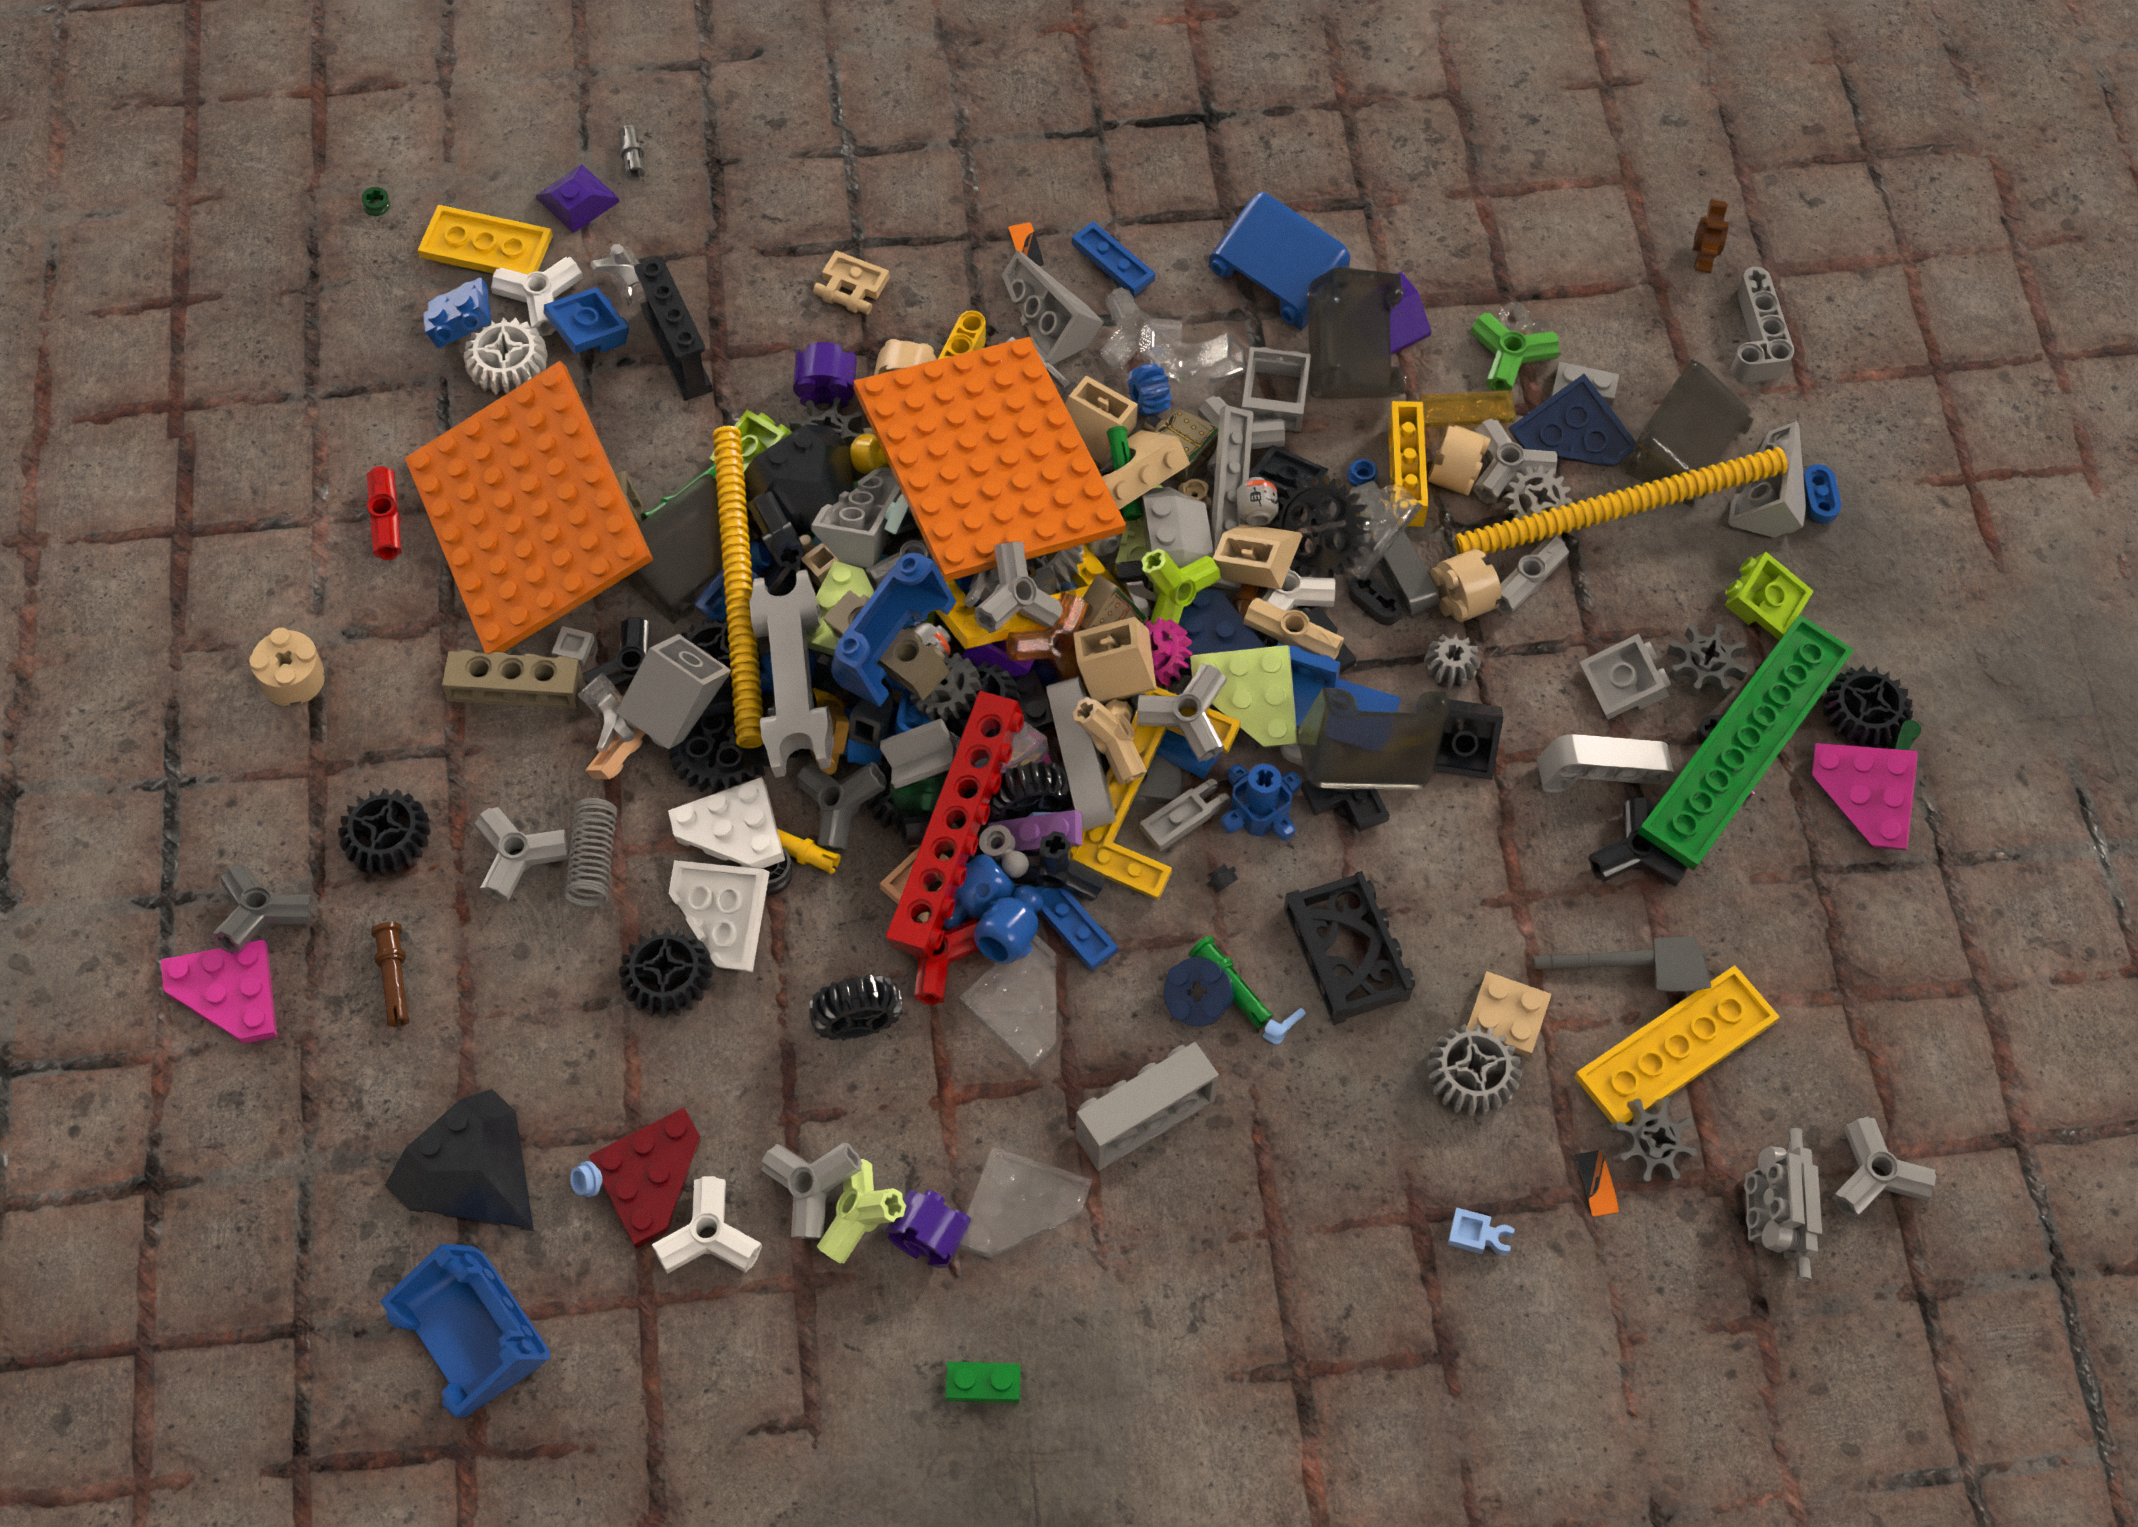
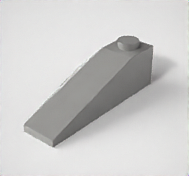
M1018 250L1015 252L1002 273V277L1012 301L1017 303L1022 315L1020 317L1022 326L1027 327L1038 353L1053 365L1087 348L1104 322L1084 302L1025 254Z
M1797 421L1768 432L1758 452L1763 454L1764 450L1770 449L1772 451L1773 448L1780 447L1787 458V472L1782 475L1777 473L1775 477L1768 475L1767 479L1761 480L1759 478L1757 482L1749 481L1742 493L1735 494L1731 501L1728 523L1732 527L1774 538L1803 528L1806 503L1800 428Z
M881 466L871 471L858 481V487L852 492L844 491L840 494L839 501L833 506L827 504L822 507L812 523L811 531L842 563L859 568H870L877 563L889 535V531L884 529L888 521L884 519L890 504L892 502L896 503L902 494L891 468Z

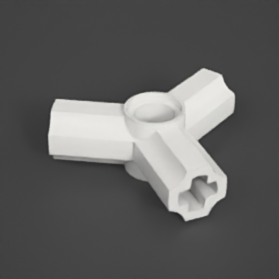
M571 257L563 258L544 272H532L528 275L500 268L496 269L493 275L491 290L493 294L526 302L531 328H536L541 336L552 335L556 329L543 313L544 304L555 301V297L582 280L583 274Z
M1289 568L1281 590L1268 588V592L1261 600L1287 612L1294 610L1297 606L1334 607L1335 578L1300 577Z
M704 1176L694 1180L693 1217L691 1223L652 1244L667 1274L703 1254H713L745 1273L755 1264L762 1249V1244L724 1223L725 1179H719L715 1176ZM710 1227L717 1230L710 1238L699 1236L700 1232L705 1228Z

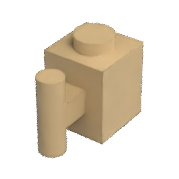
M803 535L799 538L803 545L801 548L805 553L801 561L812 581L820 588L834 560L841 561L823 542L815 546L809 535Z

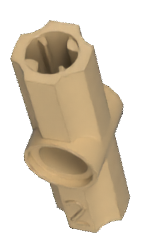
M1257 597L1251 602L1244 617L1243 624L1277 639L1280 644L1294 645L1303 651L1316 655H1327L1334 660L1338 656L1344 641L1343 637L1309 622V618L1302 611L1290 610L1287 612ZM1289 629H1295L1299 632H1290Z

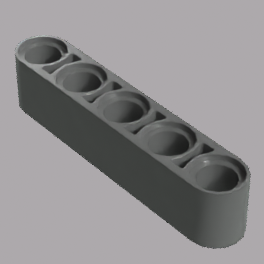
M1370 481L1351 488L1349 495L1353 493L1361 494L1356 502L1357 505L1367 504V508L1361 512L1362 516L1371 517L1370 521L1363 523V528L1371 530V533L1363 535L1362 539L1369 544L1367 546L1392 592L1401 600L1402 609L1405 614L1411 616L1438 606L1440 603L1438 590L1378 485L1374 481Z

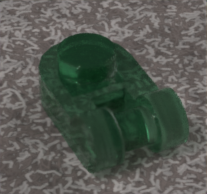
M930 776L897 789L891 783V800L899 808L930 810L933 813L946 777Z

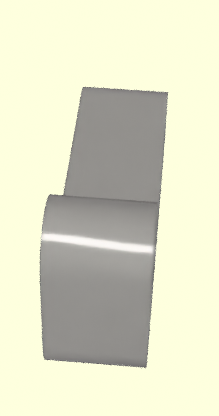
M1750 267L1743 275L1737 297L1752 342H1746L1739 346L1731 367V373L1735 379L1741 382L1779 379L1786 375L1794 355V347L1770 274L1764 268Z
M1574 734L1563 735L1553 740L1537 758L1542 788L1546 793L1563 792L1569 789L1578 779L1660 784L1674 777L1668 745L1661 741Z

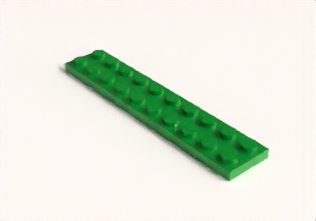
M1799 614L1637 833L1694 871L1843 667L1854 649Z

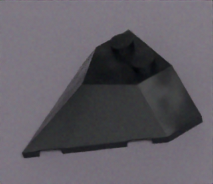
M803 425L756 455L743 472L747 503L755 497L771 491L786 520H790L793 527L812 532L811 525L822 507L827 504L833 506L839 501L840 494L844 491L850 493L854 490L850 447L830 426ZM747 505V506H746L747 512H748L750 515H753L752 512L750 511L748 505Z
M493 1089L457 1101L405 1148L385 1184L386 1188L409 1211L421 1213L428 1211L443 1214L445 1217L498 1226L505 1224L520 1227L522 1230L534 1231L517 1114Z

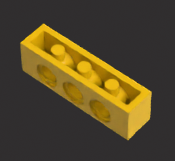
M1392 401L1388 418L1392 511L1401 526L1424 527L1428 510L1423 402Z

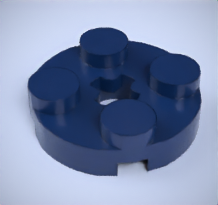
M1202 957L1188 958L1170 968L1164 984L1165 1004L1173 1018L1187 1025L1205 1027L1216 1023L1224 1015L1226 1009H1229L1233 1001L1234 989L1230 976L1220 965L1210 959ZM1200 982V986L1207 989V994L1201 995V1001L1196 1002L1195 997L1190 995V991L1195 987L1196 983Z

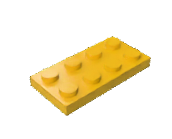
M438 205L418 248V254L423 259L492 274L495 273L496 269L505 268L528 275L532 272H538L553 235L550 228Z

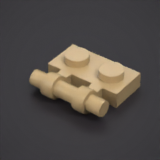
M835 250L822 271L823 280L829 283L827 286L816 283L813 294L822 297L823 301L830 304L836 302L844 305L848 311L854 313L859 311L868 315L872 309V303L866 302L863 299L867 296L877 300L890 278L889 270ZM841 287L852 290L853 293L848 295L839 290Z

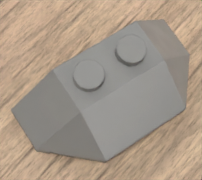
M1171 487L1152 488L1139 497L1140 508L1143 514L1142 522L1147 552L1155 551L1158 548L1164 550L1179 569L1206 555L1213 558L1214 551L1206 503Z

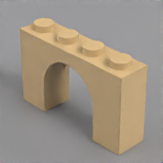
M1140 430L1128 438L1132 460L1120 469L1102 476L1118 509L1126 506L1190 465L1179 437Z

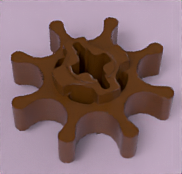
M1710 199L1707 216L1701 217L1698 222L1692 248L1693 251H1698L1694 264L1695 271L1711 274L1714 258L1717 255L1721 256V252L1724 249L1729 228V222L1724 221L1728 204L1724 201Z

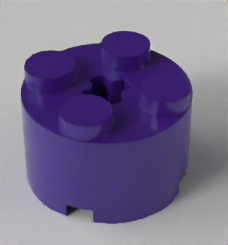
M828 342L811 343L807 345V350L802 352L800 349L797 350L795 354L793 391L800 398V404L806 406V402L812 400L814 406H817L818 403H829L833 406V399L838 397L841 400V408L847 407L849 400L852 399L855 393L853 384L856 379V355L851 350L847 354L842 351L841 345Z
M909 1190L903 1198L906 1205L903 1217L896 1218L894 1222H889L885 1229V1233H889L887 1238L909 1256L918 1259L919 1255L930 1258L928 1265L946 1268L964 1238L971 1218L959 1210H952L944 1205V1197L932 1190H926L924 1195Z

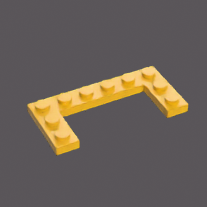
M1084 544L1083 548L1085 551L1081 554L1084 562L1077 565L1079 573L1070 575L1079 588L1050 595L1060 601V605L1063 607L1061 617L1050 628L1074 623L1071 620V615L1098 574L1115 584L1132 601L1131 597ZM954 580L947 581L946 584L956 600L955 605L947 615L942 613L941 610H935L965 649L1050 629L1017 612L998 630L989 633L986 629L980 627L974 619V609L976 607L973 605L969 608L964 604L966 595Z
M1157 686V690L1145 693L1146 696H1178ZM1185 707L1179 713L1184 717H1191L1197 711L1194 708ZM1209 708L1206 715L1224 745V750L1221 752L1228 754L1241 726V721ZM1137 712L1131 722L1135 734L1132 741L1146 771L1167 729L1184 736L1178 727L1138 726ZM1110 766L1106 779L1116 822L1082 831V846L1071 848L1073 859L1103 873L1104 878L1159 901L1171 876L1172 867L1113 843L1145 774L1135 781L1119 785Z

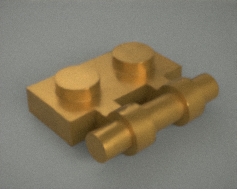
M824 699L823 707L828 706L831 716L834 745L830 768L820 770L831 775L837 770L839 755L844 753L849 720L836 700ZM811 750V754H812L813 758L816 760V756H815V754H814V751Z

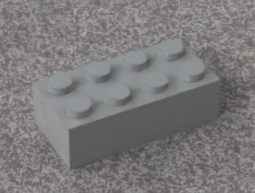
M1196 1042L1187 1047L1180 1045L1168 1054L1167 1059L1157 1065L1153 1062L1143 1067L1138 1072L1137 1077L1128 1082L1122 1080L1114 1084L1109 1089L1108 1094L1100 1099L1091 1098L1079 1107V1111L1076 1112L1075 1138L1097 1171H1100L1213 1103L1216 1097L1219 1074Z

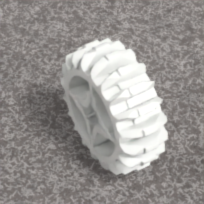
M503 317L501 323L495 324L491 320L489 327L480 328L479 333H471V341L466 342V351L463 358L467 373L475 385L480 384L484 391L492 389L495 395L501 390H504L506 394L546 369L548 353L545 341L537 329L531 328L527 321L520 324L514 318L511 323H508Z

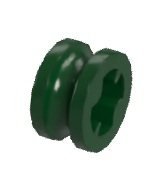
M371 187L363 192V209L367 214L380 216L388 211L390 207L389 196L383 188ZM375 199H380L376 204H371L374 203Z

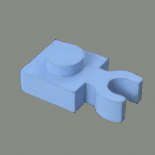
M1456 1208L1447 1245L1483 1254L1485 1245H1487L1496 1254L1505 1256L1509 1254L1511 1246L1500 1243L1498 1237L1506 1236L1512 1238L1515 1229L1508 1225H1500L1496 1228L1490 1227V1216Z

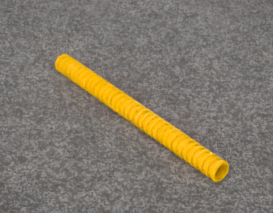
M722 426L713 432V445L715 448L718 508L720 509L718 511L720 517L719 524L721 526L720 534L722 535L721 550L723 553L722 561L724 562L722 565L724 570L723 577L725 579L724 588L726 589L727 630L730 643L729 651L731 652L729 654L730 668L732 670L731 679L733 680L731 684L734 689L732 691L734 698L733 706L735 707L734 716L736 717L734 723L737 726L735 728V734L737 735L736 744L743 748H756L764 744L761 738L760 718L764 717L762 716L763 707L761 706L763 701L760 688L761 680L759 679L758 643L753 631L750 613L753 580L751 579L752 564L749 552L750 539L747 526L748 517L745 499L742 441L740 439L741 431L733 426Z
M1775 447L1772 451L1770 449L1764 450L1763 454L1757 452L1754 454V457L1751 454L1746 455L1745 458L1738 457L1735 461L1732 459L1727 460L1726 464L1720 462L1717 464V467L1714 464L1709 465L1707 469L1705 467L1699 468L1698 472L1690 470L1689 474L1683 472L1680 476L1672 475L1670 479L1668 477L1662 478L1661 482L1654 480L1652 484L1649 482L1643 483L1642 487L1635 485L1633 489L1630 487L1625 488L1624 492L1617 490L1614 495L1609 492L1606 493L1605 497L1602 495L1596 496L1595 500L1592 497L1587 498L1586 502L1580 500L1577 502V505L1569 503L1568 507L1561 505L1558 510L1550 508L1549 512L1546 510L1540 511V515L1532 513L1530 517L1527 515L1522 516L1521 520L1514 518L1511 523L1506 520L1503 521L1502 525L1499 523L1493 524L1492 528L1489 525L1484 526L1483 530L1477 528L1474 530V533L1471 531H1466L1464 535L1458 533L1454 538L1456 552L1459 555L1472 549H1479L1485 555H1487V551L1496 553L1497 549L1503 551L1506 549V546L1514 548L1515 544L1521 546L1524 545L1525 541L1532 543L1535 538L1540 541L1543 540L1544 536L1551 538L1554 533L1557 536L1561 535L1562 531L1569 533L1572 528L1574 530H1580L1581 526L1588 528L1591 523L1599 525L1600 521L1603 523L1609 522V518L1617 520L1619 516L1622 518L1627 517L1628 513L1635 515L1638 511L1641 513L1646 512L1647 508L1654 510L1656 506L1661 508L1666 503L1672 505L1675 500L1679 503L1683 502L1684 498L1690 500L1694 496L1701 497L1703 493L1709 495L1712 493V490L1720 492L1722 488L1724 490L1730 489L1731 485L1738 487L1740 483L1746 485L1749 481L1757 482L1759 478L1761 480L1767 479L1768 475L1775 477L1777 473L1780 475L1786 474L1788 468L1787 458L1780 447Z

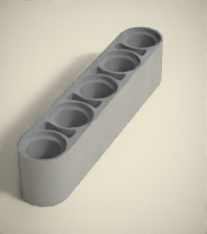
M1079 676L1048 685L1047 694L1076 811L1082 813V831L1116 822V817L1100 751L1095 746L1091 735L1074 722L1072 712L1076 709L1078 702L1086 698Z

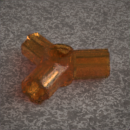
M1062 592L1058 601H1060L1063 610L1061 617L1055 622L1054 626L1043 630L1009 632L1008 638L1005 641L1006 653L1009 655L1010 661L1048 658L1062 681L1079 676L1083 686H1085L1086 684L1077 664L1073 633L1078 631L1089 604L1078 596ZM1055 636L1059 639L1057 650L1053 646Z

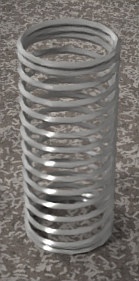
M587 798L578 801L574 805V819L571 828L572 839L570 840L571 846L568 855V873L566 875L564 896L568 901L576 905L598 906L608 900L609 873L611 871L610 865L612 864L611 858L613 857L611 852L613 851L612 845L614 844L613 838L615 837L614 831L616 830L615 818L617 817V807L603 799ZM586 804H598V805L583 806V807H581V808L578 809V807L581 806V805H586ZM599 808L608 810L613 814L608 815L601 812L582 813L580 810ZM583 822L605 823L609 826L587 825ZM582 829L605 830L608 833L587 832ZM584 835L602 836V837H605V838H607V839H606V840L588 839V838H584V837H582V836H584ZM583 842L602 843V844H605V845H607V846H603V847L588 846V845H584V844H582V843H583ZM581 849L602 850L606 853L585 852ZM580 856H597L605 860L585 859ZM584 862L598 863V864H601V865H604V866H602V867H592V866L581 865V864H579V863H584ZM581 869L598 870V871H601V872H604V873L592 874V873L581 872V871H579V870H581ZM580 876H591V877H597V878H600V879H603V880L593 881V880L581 879V878H579V877H580ZM575 889L595 890L601 894H585ZM571 891L585 897H601L603 895L604 897L598 900H582L571 896L568 892Z

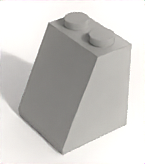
M677 634L649 648L616 713L622 716L629 726L640 729L651 736L655 744L670 749L684 741L729 676L731 669Z

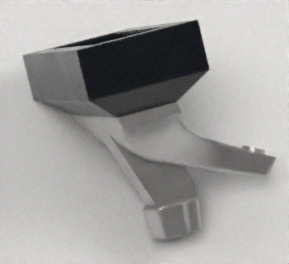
M1134 560L1111 563L1112 576L1122 582L1133 603L1146 616H1150V607H1148L1146 599L1157 601L1158 595L1147 590L1143 585L1142 581L1147 576L1142 571V561Z

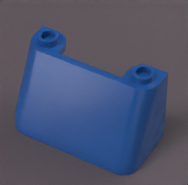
M1258 192L1247 203L1211 253L1208 267L1217 276L1225 278L1231 277L1235 271H1238L1280 300L1279 309L1282 319L1302 331L1346 287L1350 254L1345 245L1271 195L1265 192Z
M908 553L902 556L842 635L835 647L831 665V674L842 688L881 707L889 696V692L881 683V679L884 678L886 673L882 667L876 665L880 657L911 615L925 621L928 617L927 613L941 610L942 613L947 615L955 605L956 600L933 560L918 553Z
M440 1244L380 1300L387 1311L386 1317L394 1327L416 1331L450 1383L442 1391L444 1398L442 1402L445 1409L455 1417L469 1416L540 1368L550 1358V1351L490 1260L476 1247Z

